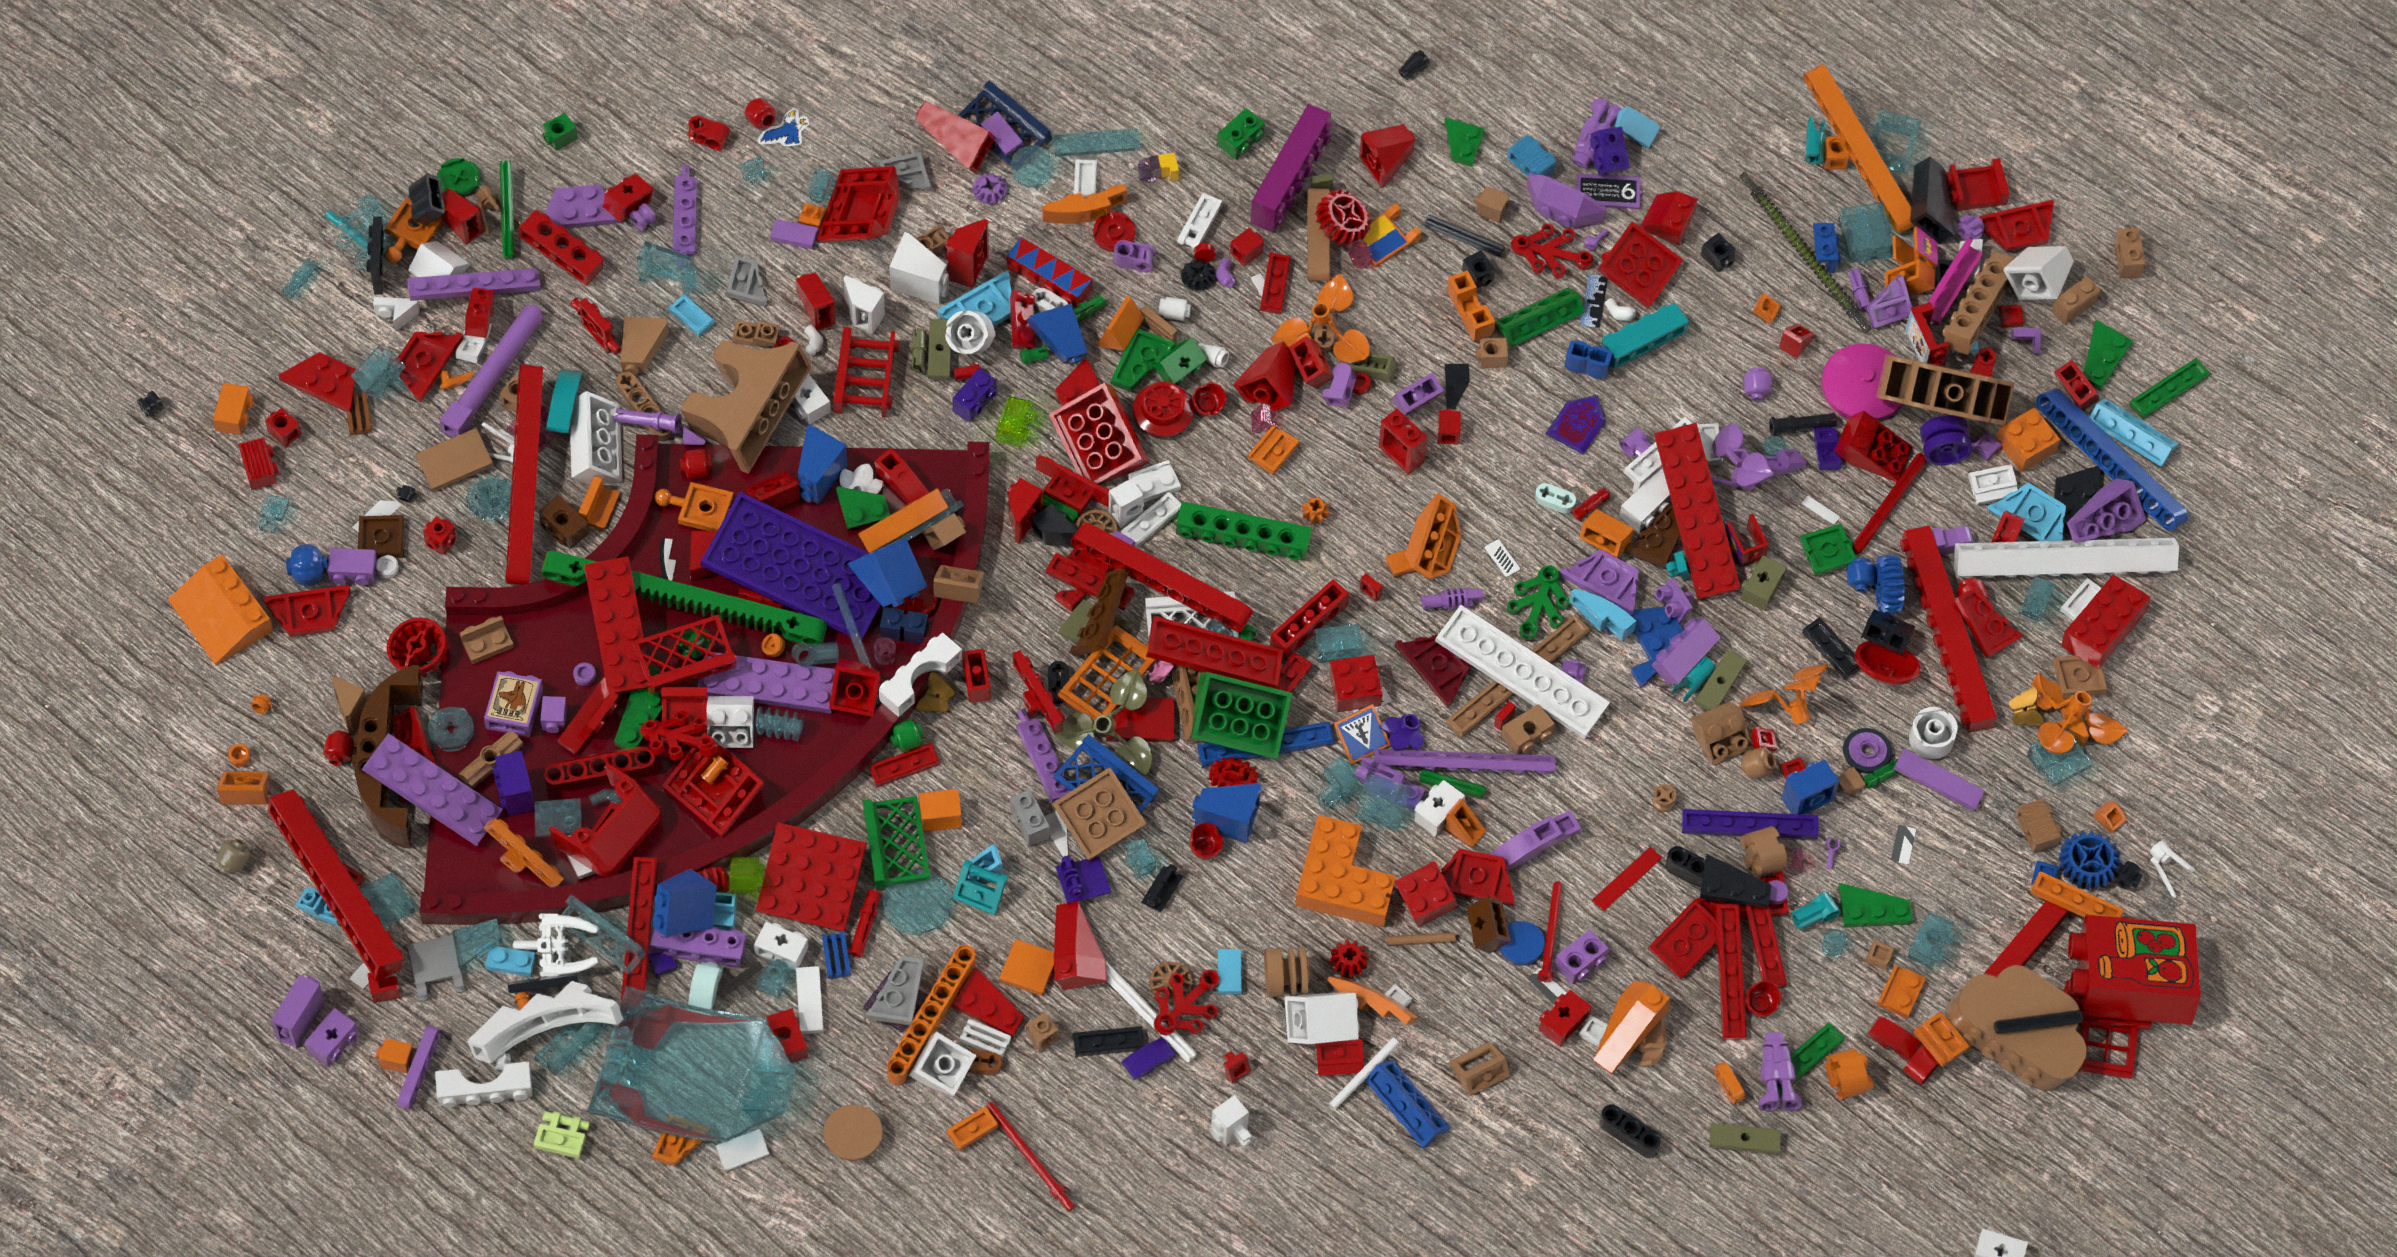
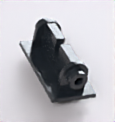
M1170 864L1169 866L1162 867L1141 901L1142 904L1160 913L1163 911L1183 878L1182 875L1176 872V866Z

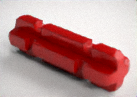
M1606 488L1599 489L1597 494L1591 495L1581 503V506L1578 505L1574 508L1572 515L1577 520L1583 519L1586 516L1585 514L1591 513L1601 505V502L1604 503L1609 499V491Z

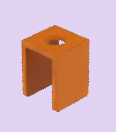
M958 789L918 793L923 832L962 827Z

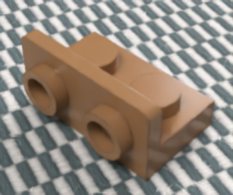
M502 616L489 618L485 623L467 627L460 633L462 644L472 664L514 648Z

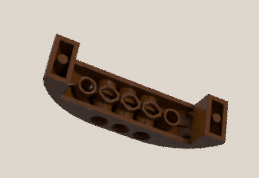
M419 665L406 667L390 675L371 693L360 717L359 731L354 734V747H357V754L352 756V767L355 768V778L362 806L368 820L374 829L385 839L407 849H410L412 832L407 808H386L388 787L362 769L387 734L392 735L395 705L422 706L423 682Z

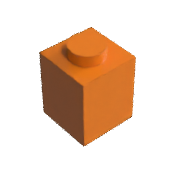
M385 1038L383 1046L379 1045L376 1059H379L380 1067L383 1069L408 1074L414 1056L413 1046L410 1043Z

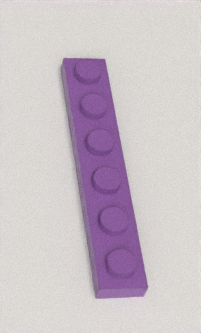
M537 268L407 278V287L410 301L470 296L472 287L494 290V294L539 291L540 281Z

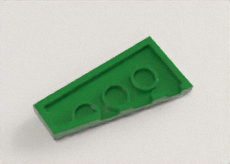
M651 665L649 666L651 676L660 674L661 670ZM648 688L631 692L614 741L616 746L622 749L641 746L645 738L640 733V727L648 720L657 721L662 714L661 692L650 695Z

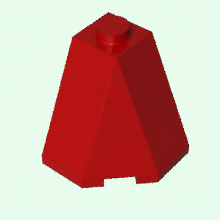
M1404 124L1361 134L1359 158L1381 188L1388 184L1414 152L1415 135L1411 130L1408 131Z
M1283 341L1267 347L1235 381L1233 386L1246 402L1251 404L1257 402L1266 405V409L1271 411L1291 406L1296 362L1286 343Z

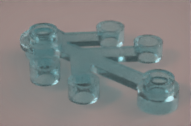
M372 195L362 197L358 202V208L347 215H342L338 222L340 229L348 230L354 220L363 216V222L345 234H339L336 240V245L344 249L349 246V242L361 234L360 251L355 254L354 264L360 270L366 269V263H360L359 261L366 262L371 257V255H368L367 247L370 241L369 225H373L372 217L382 216L384 228L389 222L379 211V201ZM384 237V245L393 246L392 241ZM344 239L346 242L342 243L339 240Z

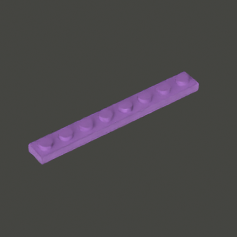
M1374 749V761L1377 764L1381 763L1388 767L1400 765L1406 769L1414 768V766H1423L1425 769L1446 767L1448 770L1469 768L1471 771L1491 769L1494 772H1503L1506 769L1514 770L1517 773H1525L1527 770H1532L1537 773L1547 774L1550 771H1555L1556 765L1555 756Z

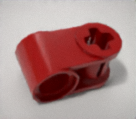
M699 115L691 117L688 122V137L692 142L707 146L716 151L722 150L730 134L728 126Z
M1981 348L1976 355L1970 372L1992 377V370L1996 361L1995 352L1990 348Z

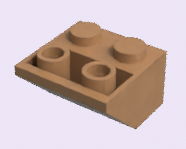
M1727 702L1690 718L1696 739L1712 765L1752 749L1742 710L1734 703Z

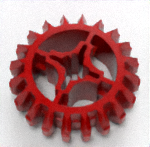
M1340 189L1336 192L1334 190L1329 192L1321 199L1316 207L1315 215L1317 216L1316 223L1321 224L1319 230L1325 231L1324 236L1331 237V242L1336 240L1338 245L1344 243L1347 247L1351 244H1357L1366 237V234L1371 229L1372 221L1369 219L1371 213L1366 211L1368 206H1363V199L1358 200L1356 194L1351 196L1349 191L1343 193Z

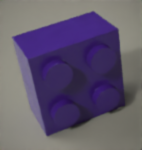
M522 750L496 756V765L492 766L502 809L507 808L508 816L534 811L535 805Z

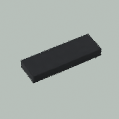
M1820 617L1803 628V635L1845 680L1860 670L1855 661L1854 654Z
M577 973L512 981L508 982V992L511 994L567 986L571 981L578 983Z
M1142 1026L1073 1033L1075 1057L1135 1052L1144 1046Z

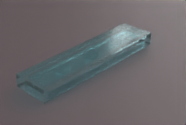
M1138 128L1053 135L1055 157L1140 150Z

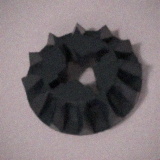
M1202 258L1199 261L1192 259L1188 264L1185 263L1181 270V280L1186 287L1192 290L1207 289L1215 280V268L1211 266L1210 262H1204ZM1194 271H1202V276L1197 275L1194 277Z

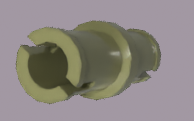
M917 328V334L916 329L912 332L913 342L910 346V353L912 354L911 370L920 372V366L921 371L925 369L924 361L927 354V347L925 346L926 330Z

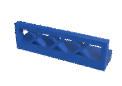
M1393 1060L1377 1064L1371 1074L1365 1079L1368 1085L1422 1148L1428 1147L1436 1136L1445 1134L1451 1129Z

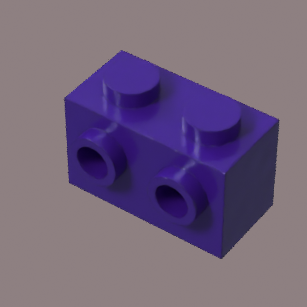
M1622 127L1602 129L1591 133L1590 145L1594 149V166L1598 171V175L1618 173L1630 169Z
M979 368L952 398L953 412L970 423L981 413L984 406L995 397L997 393V380Z

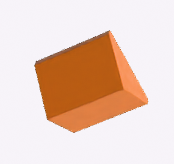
M1126 296L1097 346L1116 350H1125L1145 318L1130 296Z
M223 771L217 785L221 804L267 805L269 771Z

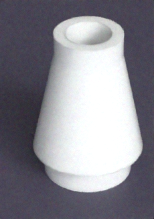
M1198 344L1207 358L1206 361L1216 368H1223L1227 364L1229 352L1224 347Z

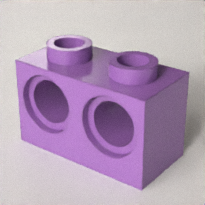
M1590 929L1556 955L1554 966L1571 984H1574L1578 980L1583 981L1590 974V970L1594 967H1601L1607 961L1609 948ZM1592 949L1596 951V954H1589L1586 950ZM1577 963L1579 967L1574 968L1571 967L1569 964Z

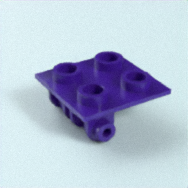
M1064 856L1061 865L1055 866L1067 904L1111 893L1100 856L1095 857L1091 861L1084 859L1076 862L1070 856Z

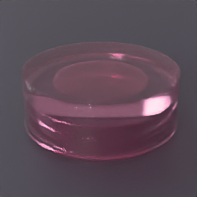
M1793 848L1794 870H1804L1802 848Z

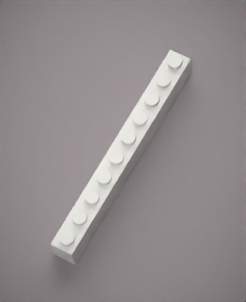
M2175 538L2086 540L2077 543L2073 542V540L1955 543L1954 570L1957 576L1966 579L1973 576L1993 578L1995 575H2004L2006 577L2027 575L2036 577L2039 574H2048L2050 576L2071 574L2080 576L2083 573L2103 575L2109 572L2119 575L2126 574L2127 572L2147 574L2149 571L2170 573L2171 571H2178L2179 545Z

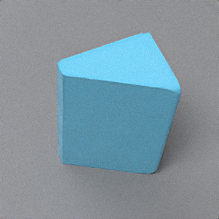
M1627 106L1618 112L1615 127H1622L1624 135L1645 148H1649L1659 131L1660 125Z

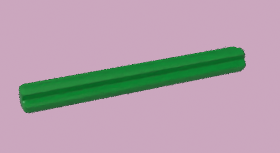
M501 160L499 168L502 255L504 259H513L515 257L512 164L510 160Z

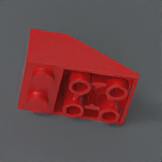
M1862 411L1848 417L1834 453L1851 465L1897 482L1901 477L1913 446L1867 412Z

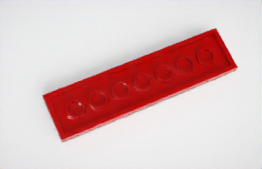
M1697 422L1654 433L1697 600L1740 590L1738 576Z

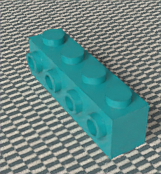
M1675 302L1670 305H1663L1656 312L1642 316L1639 321L1633 324L1628 323L1621 330L1605 335L1601 341V347L1607 348L1612 352L1610 365L1615 370L1687 333L1689 321Z

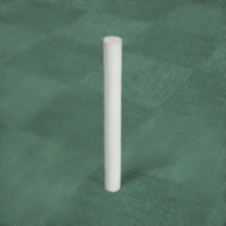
M1393 1037L1338 1093L1329 1105L1336 1110L1371 1074L1374 1067L1382 1063L1400 1043Z

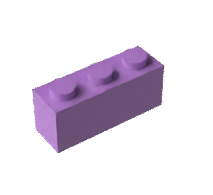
M1704 618L1689 620L1684 625L1685 629L1683 632L1675 635L1670 640V646L1656 655L1655 658L1657 660L1651 666L1668 685L1679 683L1721 638Z

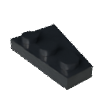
M382 216L373 217V225H369V238H372V242H368L367 248L368 255H371V257L366 261L367 272H371L374 295H383L381 276H383L384 226Z
M1706 854L1700 898L1768 909L1771 884Z

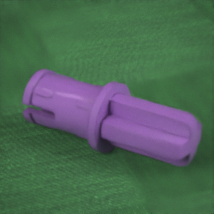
M1860 270L1849 271V277L1853 286L1852 294L1855 295L1859 310L1861 312L1867 311L1866 307L1871 303L1868 295L1869 288L1864 284Z

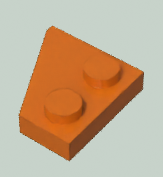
M668 1115L666 1123L698 1134L710 1136L712 1132L711 1128ZM662 1130L652 1159L675 1167L706 1138Z

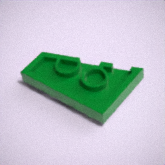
M1839 883L1838 890L1843 928L1912 924L1910 900Z

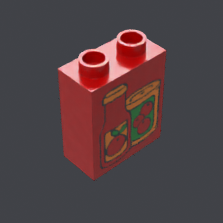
M2086 915L2081 933H2070L2068 959L2079 960V969L2073 968L2071 971L2070 996L2081 997L2082 1016L2192 1025L2201 998L2196 924Z

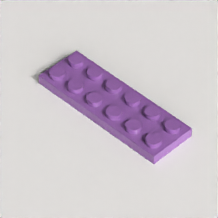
M735 655L737 659L736 668L702 678L698 684V687H707L708 696H754V703L831 713L832 709H829L835 669Z
M389 733L362 769L476 846L487 833L483 827L488 821L494 818L497 819L503 810Z

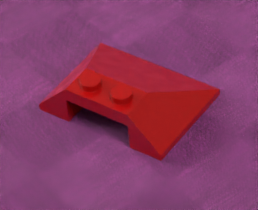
M894 166L840 169L816 241L865 240L888 234L900 201L896 168Z
M704 732L700 739L709 735ZM716 741L718 751L711 757L702 756L699 748L693 746L662 786L723 837L761 790L765 782L740 759ZM719 755L729 763L727 765L728 769H724L711 785L700 775L714 761L713 757L716 758Z

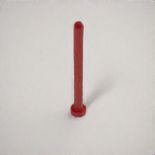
M1560 881L1553 883L1542 970L1538 971L1537 976L1539 981L1546 983L1552 982L1554 978L1551 967L1562 889Z

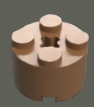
M1773 826L1753 831L1740 837L1741 845L1746 853V856L1743 858L1744 864L1747 869L1753 870L1755 877H1763L1786 869L1784 867L1787 866L1785 847L1783 843L1779 844L1776 837L1780 835Z

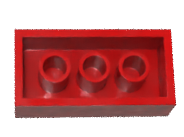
M2113 574L2064 631L2061 647L2099 669L2147 613L2151 596Z

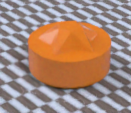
M769 634L762 641V650L770 657H778L785 649L784 639L777 634Z

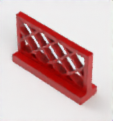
M718 615L639 639L632 643L650 695L661 692V687H677L736 668L737 659L734 652L732 653ZM714 622L718 629L715 637L703 632L706 625ZM691 630L698 634L694 643L682 638L684 632ZM700 636L712 640L708 650L696 645ZM670 637L676 640L672 650L660 645L664 638ZM679 642L691 647L687 656L675 652ZM714 643L723 645L726 653L717 655L711 652ZM649 644L655 647L650 657L643 654L639 646ZM658 649L670 654L666 663L654 659ZM694 649L705 654L702 661L696 662L689 658ZM672 656L684 661L680 668L675 669L668 665ZM651 662L663 667L660 674L650 676L648 668Z

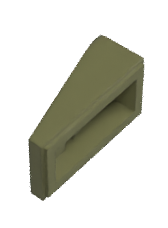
M1371 353L1366 360L1362 361L1361 366H1358L1359 362L1349 364L1354 373L1363 372L1370 378L1384 382H1392L1397 369L1394 356Z

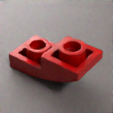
M1882 1016L1876 1019L1867 1033L1883 1048L1889 1046L1905 1061L1911 1059L1921 1044L1911 1033Z

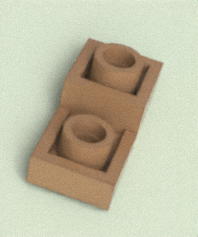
M737 320L732 342L750 346H775L780 325L764 321L753 324Z

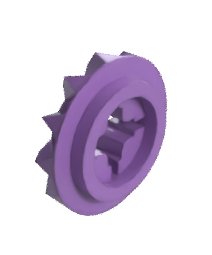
M994 172L988 175L984 173L983 176L977 177L973 183L974 196L980 202L986 204L1001 201L1007 192L1006 182H1004L1002 176H996ZM987 183L993 186V193L986 188Z

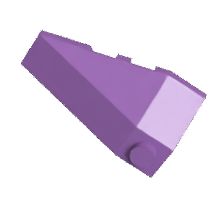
M2115 479L2101 488L2067 522L2073 542L2091 540L2103 535H2113L2121 531H2131L2146 521L2134 482Z

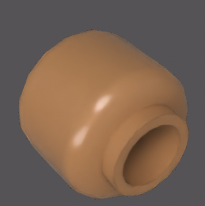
M1763 747L1745 752L1741 761L1743 772L1752 779L1769 776L1776 767L1774 754Z

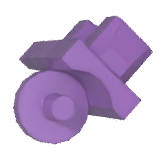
M1670 578L1666 585L1659 586L1655 592V597L1658 601L1666 602L1665 613L1668 618L1676 617L1679 623H1684L1686 615L1693 609L1691 605L1694 599L1691 592H1683L1675 578Z

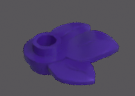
M1406 714L1401 718L1389 717L1381 725L1383 731L1391 734L1389 743L1392 749L1399 751L1405 749L1408 745L1416 750L1421 748L1424 739L1419 731L1420 721L1417 716Z

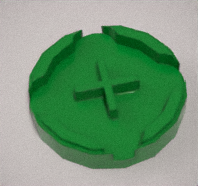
M454 158L444 162L439 172H437V177L442 185V192L450 188L461 197L472 194L480 183L478 168L473 162L465 161L464 158Z

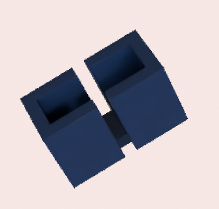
M884 607L880 623V639L900 642L901 628H904L905 643L921 645L928 631V614L908 611V614L905 615L904 610Z

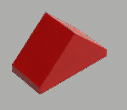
M1798 323L1784 329L1779 348L1798 359L1816 334Z

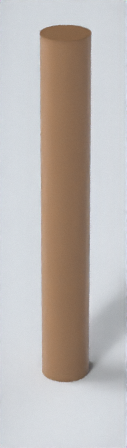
M1455 932L1386 936V945L1455 942L1456 938Z

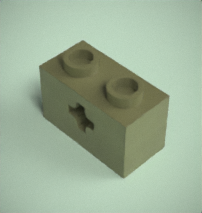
M1763 555L1759 562H1754L1750 571L1752 576L1750 579L1746 578L1740 590L1743 591L1741 600L1766 611L1785 576L1787 566Z

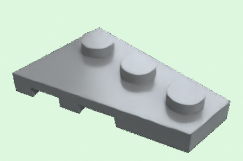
M906 956L899 958L888 977V981L877 995L875 1003L867 1012L866 1019L911 1025L924 959Z

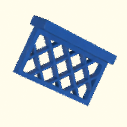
M1089 734L1053 776L1056 781L1071 792L1076 789L1073 785L1079 787L1090 780H1079L1078 769H1091L1093 778L1095 777L1094 768L1108 769L1110 767L1117 779L1125 784L1126 793L1129 797L1139 795L1145 800L1141 806H1135L1140 814L1150 802L1152 803L1156 799L1159 791L1155 785ZM1081 752L1090 757V764L1078 765L1077 757ZM1066 770H1075L1076 780L1067 781L1061 775Z

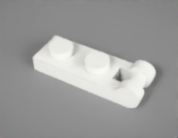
M1202 193L1180 233L1177 243L1183 246L1185 244L1191 246L1193 250L1197 245L1201 244L1222 206V200ZM1190 233L1195 234L1196 237H1195V238L1189 237V234H1190Z

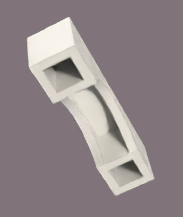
M943 632L938 637H933L928 642L927 647L923 651L915 653L911 661L906 666H901L890 681L886 680L879 688V701L900 717L915 703L914 691L912 689L915 679L929 671H939L947 674L962 660V649Z
M529 1062L505 1064L500 1076L485 1084L468 1081L463 1077L459 1069L435 1072L438 1104L446 1108H452L458 1104L477 1105L486 1101L499 1103L504 1101V1099L513 1098L515 1100H524L527 1097L533 1096Z

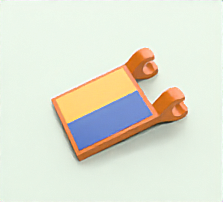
M1394 203L1383 214L1373 219L1370 225L1371 229L1366 234V237L1356 244L1375 267L1408 245L1421 240V231L1417 227L1404 236L1391 221L1401 215V208L1397 203Z

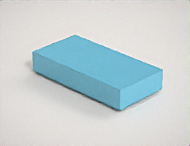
M685 294L669 306V312L698 337L715 324L714 319Z
M1218 949V994L1241 995V949Z

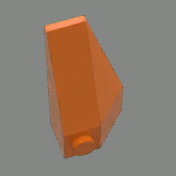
M1634 980L1620 995L1593 1061L1612 1075L1670 1010V997L1653 984Z

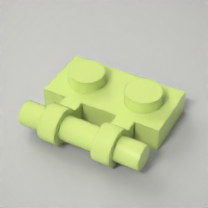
M545 1111L543 1120L550 1122V1125L540 1124L534 1141V1148L580 1159L586 1135L578 1131L580 1129L588 1131L590 1121L582 1120V1117L574 1116V1118L564 1116L561 1112L554 1111V1113ZM559 1124L569 1126L570 1130L561 1129L558 1126Z

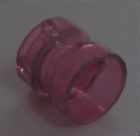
M1358 240L1350 244L1348 254L1352 264L1360 269L1368 267L1372 262V254L1367 243Z

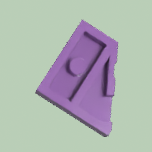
M1903 275L1897 276L1866 307L1872 328L1909 316L1912 305Z

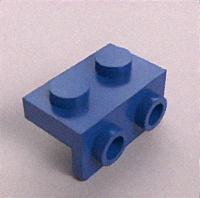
M1814 223L1813 235L1816 261L1825 262L1826 273H1835L1837 265H1840L1841 262L1840 252H1837L1839 235L1835 233V223Z

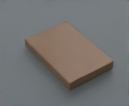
M477 428L415 454L432 492L494 466Z

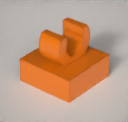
M804 203L798 223L817 227L819 230L825 214V208Z

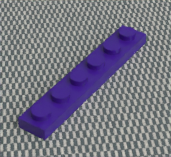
M1682 809V833L1743 836L1747 833L1773 826L1780 835L1776 838L1818 840L1819 837L1818 815Z

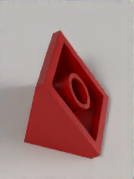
M786 471L745 488L750 497L775 509L800 500L798 480Z

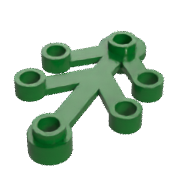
M1544 566L1539 570L1537 577L1524 582H1517L1514 586L1515 595L1523 597L1528 589L1541 585L1538 592L1518 600H1511L1507 604V612L1510 615H1517L1521 608L1533 604L1528 620L1520 625L1519 635L1524 640L1529 641L1536 637L1538 630L1536 623L1542 607H1544L1550 618L1549 625L1551 628L1558 629L1563 623L1562 616L1557 613L1547 595L1550 588L1557 598L1556 607L1562 611L1569 608L1570 599L1564 595L1558 584L1560 573L1554 566ZM1545 576H1551L1552 579H1547ZM1522 587L1524 591H1519L1517 588ZM1565 601L1567 604L1561 605L1559 602ZM1514 605L1517 609L1513 610L1510 606ZM1557 619L1560 622L1554 623L1552 620ZM1530 631L1532 634H1525L1524 632Z

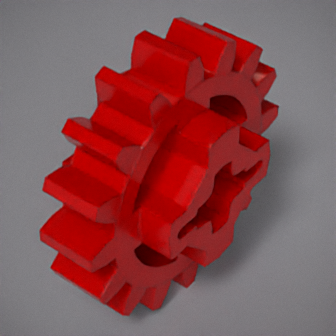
M1230 756V759L1227 760L1222 757L1221 762L1215 760L1214 765L1211 764L1208 780L1211 781V786L1217 787L1257 784L1258 773L1255 772V767H1249V761L1243 763L1242 758L1234 760L1233 756Z

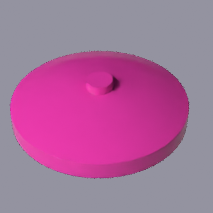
M1865 343L1849 345L1835 352L1827 361L1821 379L1822 391L1827 403L1834 411L1847 419L1862 411L1867 412L1879 422L1892 417L1901 409L1903 404L1877 398L1876 394L1885 354L1896 355L1883 347Z

